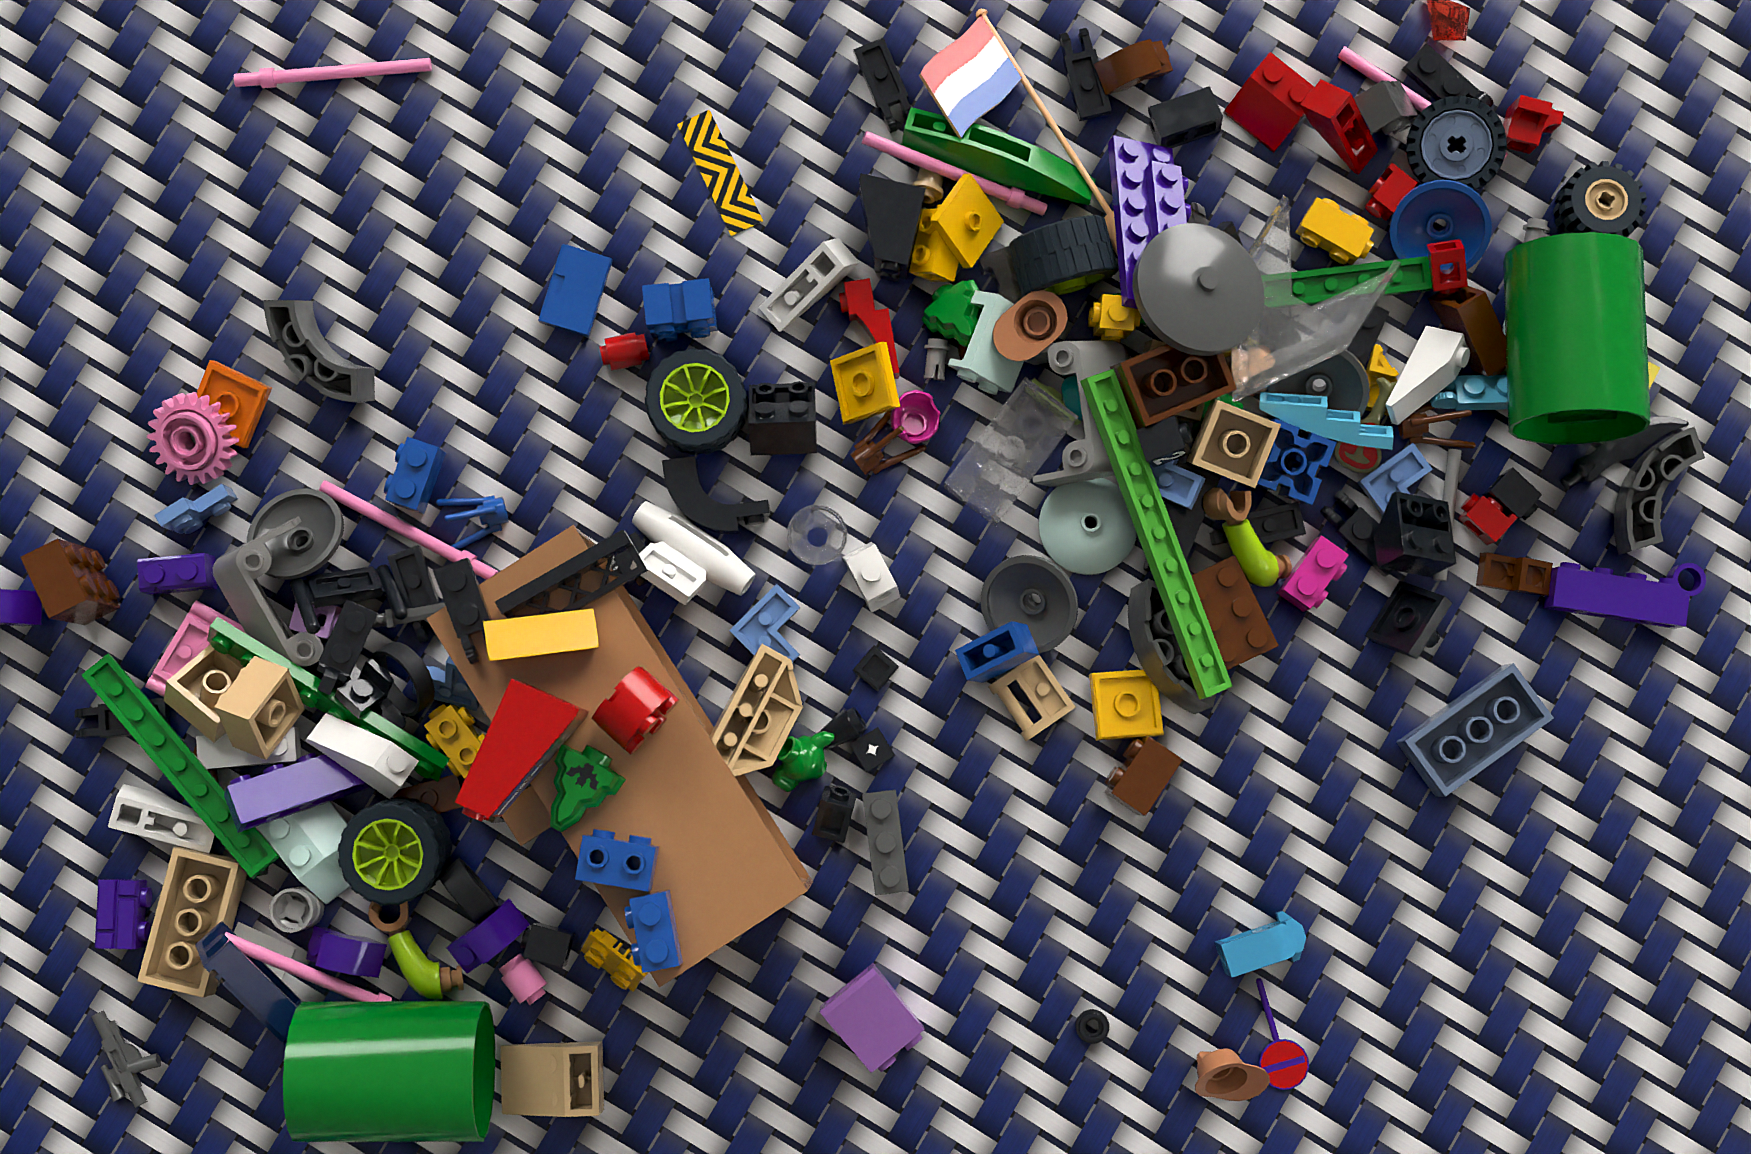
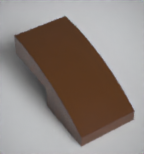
M1488 552L1480 553L1476 586L1548 596L1553 563L1525 557L1514 558Z

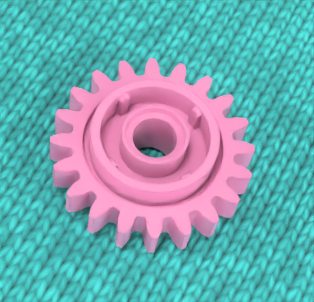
M196 392L187 395L180 393L173 396V399L170 398L162 401L163 407L153 411L158 419L148 422V425L156 430V432L147 435L148 439L156 441V445L152 446L149 450L150 452L160 453V457L155 463L162 464L166 462V475L177 471V481L180 482L188 478L190 485L200 481L202 484H205L224 475L223 470L232 467L229 459L238 454L230 446L238 443L239 439L231 437L229 434L237 427L236 425H227L225 423L230 417V413L220 415L218 413L221 407L220 402L209 406V396L205 395L198 398ZM190 433L194 436L196 444L191 440Z

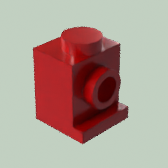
M1391 163L1368 191L1372 198L1365 205L1366 210L1374 217H1382L1384 220H1387L1395 212L1400 200L1418 182L1394 163Z
M1461 240L1427 244L1433 290L1449 294L1459 291L1461 287H1468L1465 248ZM1452 263L1448 270L1440 269L1442 264Z
M1473 493L1460 507L1464 512L1458 517V520L1482 542L1489 545L1495 543L1518 517L1513 513L1507 516L1502 513L1504 509L1495 499L1491 497L1486 498L1484 495L1478 497Z

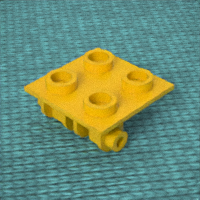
M597 928L594 932L591 931L581 949L585 954V960L595 968L600 969L602 967L611 974V980L624 990L629 988L634 992L648 972L642 973L641 965L635 966L633 955L629 959L626 958L631 952L629 948L623 955L618 952L623 946L621 942L614 949L613 946L618 940L606 930L602 932Z

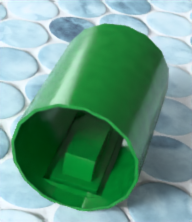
M1587 232L1541 237L1519 244L1508 251L1503 261L1508 432L1517 439L1533 443L1571 445L1608 442L1630 437L1646 430L1651 423L1643 248L1636 240L1621 235Z
M486 1001L301 1002L295 1009L289 1027L283 1071L284 1113L287 1130L292 1141L484 1142L491 1121L495 1090L496 1044L490 1004Z

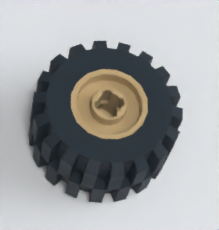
M1601 161L1598 166L1593 162L1587 164L1584 169L1581 167L1570 177L1556 196L1554 202L1557 204L1553 208V215L1559 216L1555 220L1556 228H1563L1564 231L1561 234L1597 232L1616 234L1628 238L1641 224L1642 216L1646 213L1647 205L1642 204L1647 199L1646 192H1640L1639 190L1643 186L1640 179L1634 181L1632 176L1635 173L1630 169L1627 172L1622 171L1623 165L1618 163L1610 167L1609 161Z

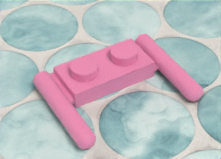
M196 600L145 687L164 697L166 681L210 645L207 641L209 627L217 616L246 633L242 625Z

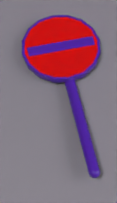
M1257 978V988L1273 1042L1267 1044L1262 1050L1258 1061L1259 1067L1265 1069L1269 1074L1270 1086L1280 1090L1292 1089L1300 1085L1306 1078L1309 1070V1059L1304 1048L1298 1043L1288 1039H1279L1263 981L1261 978Z

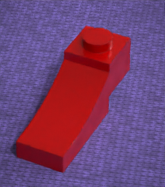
M870 278L844 282L845 292L839 293L842 313L848 312L849 321L856 320L869 335L873 344L887 342L894 379H898L899 367L889 308L875 310Z

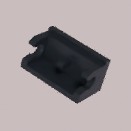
M1210 86L1148 107V113L1151 121L1148 122L1157 145L1175 148L1221 132L1223 115Z

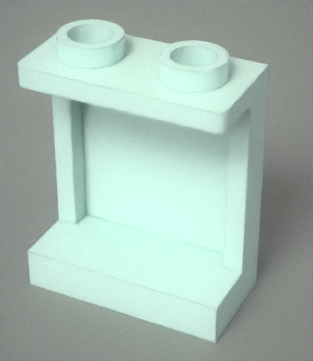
M975 290L971 303L982 309L981 315L964 358L962 360L950 358L948 365L958 370V377L973 383L979 382L978 388L987 393L996 395L998 390L1012 393L1024 361H1013L1001 355L993 342V330L996 321L1014 304L999 294Z

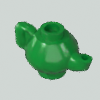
M822 731L813 736L787 737L777 756L782 761V765L778 766L772 775V783L783 791L790 792L796 788L799 782L820 778L827 768L823 748L831 744L834 740V734Z

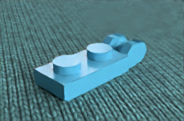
M1485 375L1457 376L1452 383L1430 399L1431 406L1435 407V409L1456 408V411L1508 409L1507 375L1488 377Z

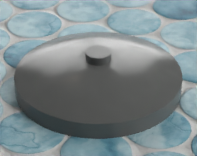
M1196 223L1172 226L1156 235L1145 246L1135 264L1132 281L1133 294L1141 317L1159 339L1181 352L1197 356H1213L1227 352L1243 342L1253 332L1260 320L1264 306V287L1257 265L1251 255L1237 240L1217 228Z

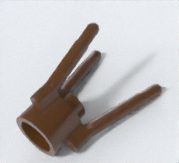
M1429 402L1422 405L1398 424L1400 438L1402 440L1408 439L1409 445L1412 443H1423L1472 449L1476 447L1474 442L1423 436V433L1429 432L1430 423L1468 417L1472 415L1471 410L1427 416L1423 412L1435 408Z
M891 410L887 411L870 432L854 445L856 450L850 454L865 475L870 471H873L876 475L883 469L916 456L927 449L925 445H921L880 462L884 458L880 450L904 431V427L899 426L877 444L873 441L870 443L890 420Z

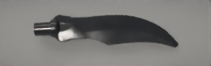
M1670 416L1651 417V423L1646 430L1630 437L1605 442L1589 455L1576 459L1573 463L1572 472L1562 478L1561 483L1567 490H1570L1579 482H1593L1612 464L1624 460H1633L1657 439L1676 429L1687 427L1689 422Z

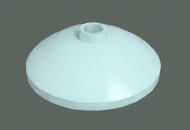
M1104 478L1056 487L1045 500L1039 516V535L1047 554L1059 566L1077 574H1099L1116 567L1128 556L1137 537V532L1120 487ZM1093 517L1096 520V527L1092 529L1087 528L1084 523L1085 518Z

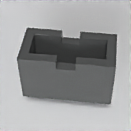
M1381 81L1354 97L1372 133L1383 132L1385 135L1393 132L1395 135L1410 127L1412 124L1409 120L1418 115L1400 81Z

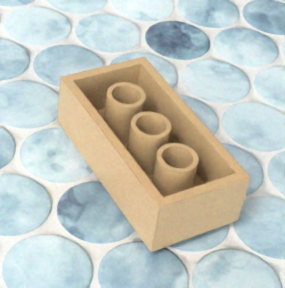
M173 847L137 982L202 998L215 994L218 980L215 978L213 971L208 972L203 967L195 944L221 921L231 930L233 929L247 876L246 871L235 858L215 853H205L186 847Z

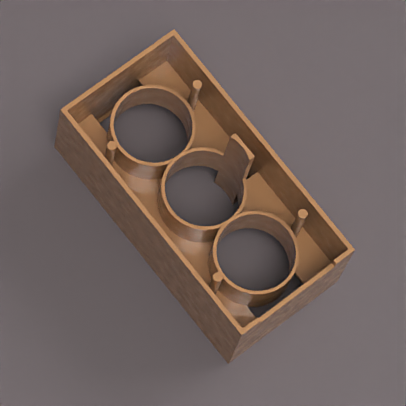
M572 525L481 583L479 586L491 619H507L498 609L495 603L496 600L596 544ZM607 561L597 567L605 569ZM592 570L586 572L582 576L579 589L594 592L600 588L604 574ZM609 575L607 584L617 579V577ZM576 579L570 581L565 585L574 587ZM623 585L579 609L593 608L599 641L598 648L488 661L485 640L482 631L471 635L474 646L479 654V662L474 664L469 663L461 644V639L457 638L445 606L426 619L491 722L511 679L527 683L589 711L584 721L566 740L564 745L583 752L587 744L613 759L609 768L624 777L626 781L616 795H607L599 807L587 808L580 821L561 833L578 859L582 836L592 835L593 829L615 832L614 839L629 841L630 835L652 838L650 845L659 846L651 891L647 892L593 883L631 944L637 943L634 928L628 929L625 917V907L630 906L629 899L635 896L670 890L683 963L680 966L650 972L659 988L809 890L813 880L745 774L733 775L709 737L714 729L713 724ZM558 588L551 592L547 607L557 610L564 609L569 604L572 591ZM577 593L575 602L587 595ZM544 597L533 603L542 605ZM526 606L514 614L516 617L539 615L540 609ZM642 666L679 699V702L664 716L667 720L661 728L653 735L649 732L643 736L645 741L630 755L592 720V716L605 698L609 700L616 691L614 688L633 669ZM558 751L531 781V786L525 789L502 815L520 846H523L551 828V805L558 794L553 782L558 771V767L554 762Z

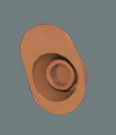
M1040 290L1027 294L996 321L993 330L995 347L1006 359L1013 361H1026L1035 357L1054 342L1065 330L1068 320L1067 308L1062 299L1052 292Z
M1224 1048L1213 1052L1200 1051L1197 1054L1198 1080L1195 1084V1092L1199 1096L1229 1101H1243L1258 1096L1270 1083L1269 1074L1265 1069L1245 1064L1231 1049Z

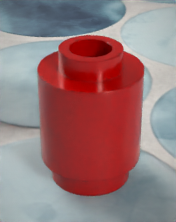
M633 332L605 338V345L599 346L603 366L610 365L611 371L642 365V361L649 360L644 334L636 335Z

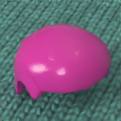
M917 389L905 392L899 398L900 407L891 410L890 422L892 428L895 430L899 426H903L904 431L898 437L907 443L919 444L926 442L937 432L941 413L934 404L932 395Z

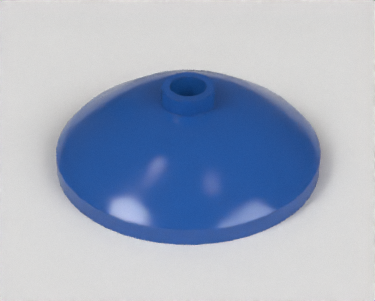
M1452 180L1426 182L1409 191L1397 205L1390 223L1391 243L1399 259L1428 256L1427 244L1460 239L1465 248L1466 270L1475 265L1483 256L1489 245L1492 233L1491 216L1482 197L1469 186ZM1437 219H1443L1446 222L1445 226L1439 229L1435 228L1433 223ZM1452 263L1442 264L1440 269L1448 270Z

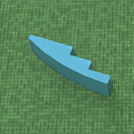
M1260 392L1259 409L1288 424L1325 438L1358 446L1392 450L1393 426L1360 424V412L1327 409V396Z

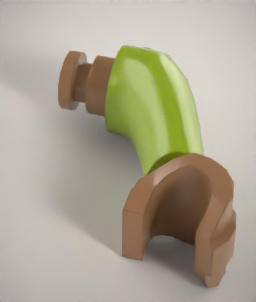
M1212 488L1207 491L1203 496L1204 511L1211 519L1226 520L1222 527L1232 553L1236 556L1247 581L1256 586L1268 587L1272 586L1279 578H1288L1292 572V564L1289 557L1284 554L1275 556L1272 552L1265 550L1249 520L1246 519L1251 508V491H1230L1231 500L1221 488Z
M408 901L400 904V917L391 924H385L381 921L382 907L376 902H371L368 910L369 919L378 930L389 935L387 941L405 979L414 991L423 997L438 1000L442 999V993L452 992V987H458L459 991L464 990L462 967L460 965L456 966L457 970H450V967L440 968L439 962L429 960L414 940L410 931L405 930L404 927L409 921Z

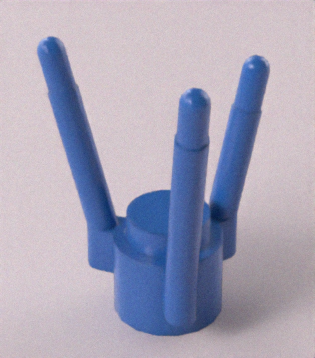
M492 495L484 498L438 499L436 501L438 506L479 505L475 510L446 515L445 521L447 522L479 516L481 525L488 524V527L451 545L457 550L491 533L502 531L501 524L509 522L503 497L495 498Z

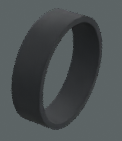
M391 642L370 656L388 672L386 655L393 658L404 668L412 680L417 694V703L407 698L394 682L387 696L392 701V704L401 712V715L406 717L414 716L432 704L435 697L433 679L425 663L410 647L400 642Z

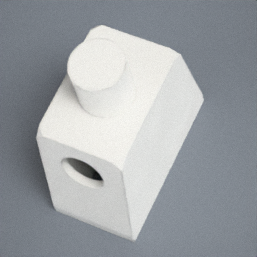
M870 542L842 557L871 613L900 598L896 582L874 543Z

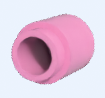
M521 953L499 969L503 975L502 981L519 1004L527 1001L531 1005L546 993L542 987L547 982L531 960L525 959Z

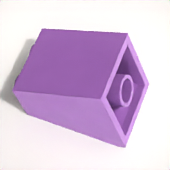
M874 963L869 965L820 1006L819 1012L871 1073L877 1068L880 1072L887 1069L896 1061L894 1056L896 1052L903 1047L908 1051L923 1038L920 1033L924 1030V1026Z

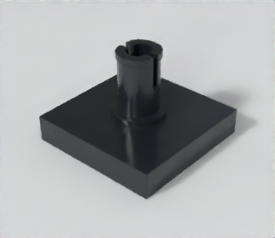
M1399 581L1365 636L1373 643L1418 659L1425 646L1432 648L1438 643L1440 633L1436 631V628L1452 605V602L1443 595Z

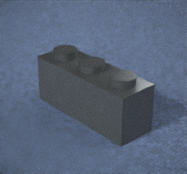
M896 790L864 793L862 796L875 896L907 892L909 888Z

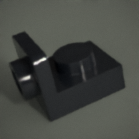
M370 658L364 663L359 674L337 688L334 697L359 719L387 698L394 679L383 666H380Z
M825 786L812 835L844 843L857 794L850 792L842 786Z

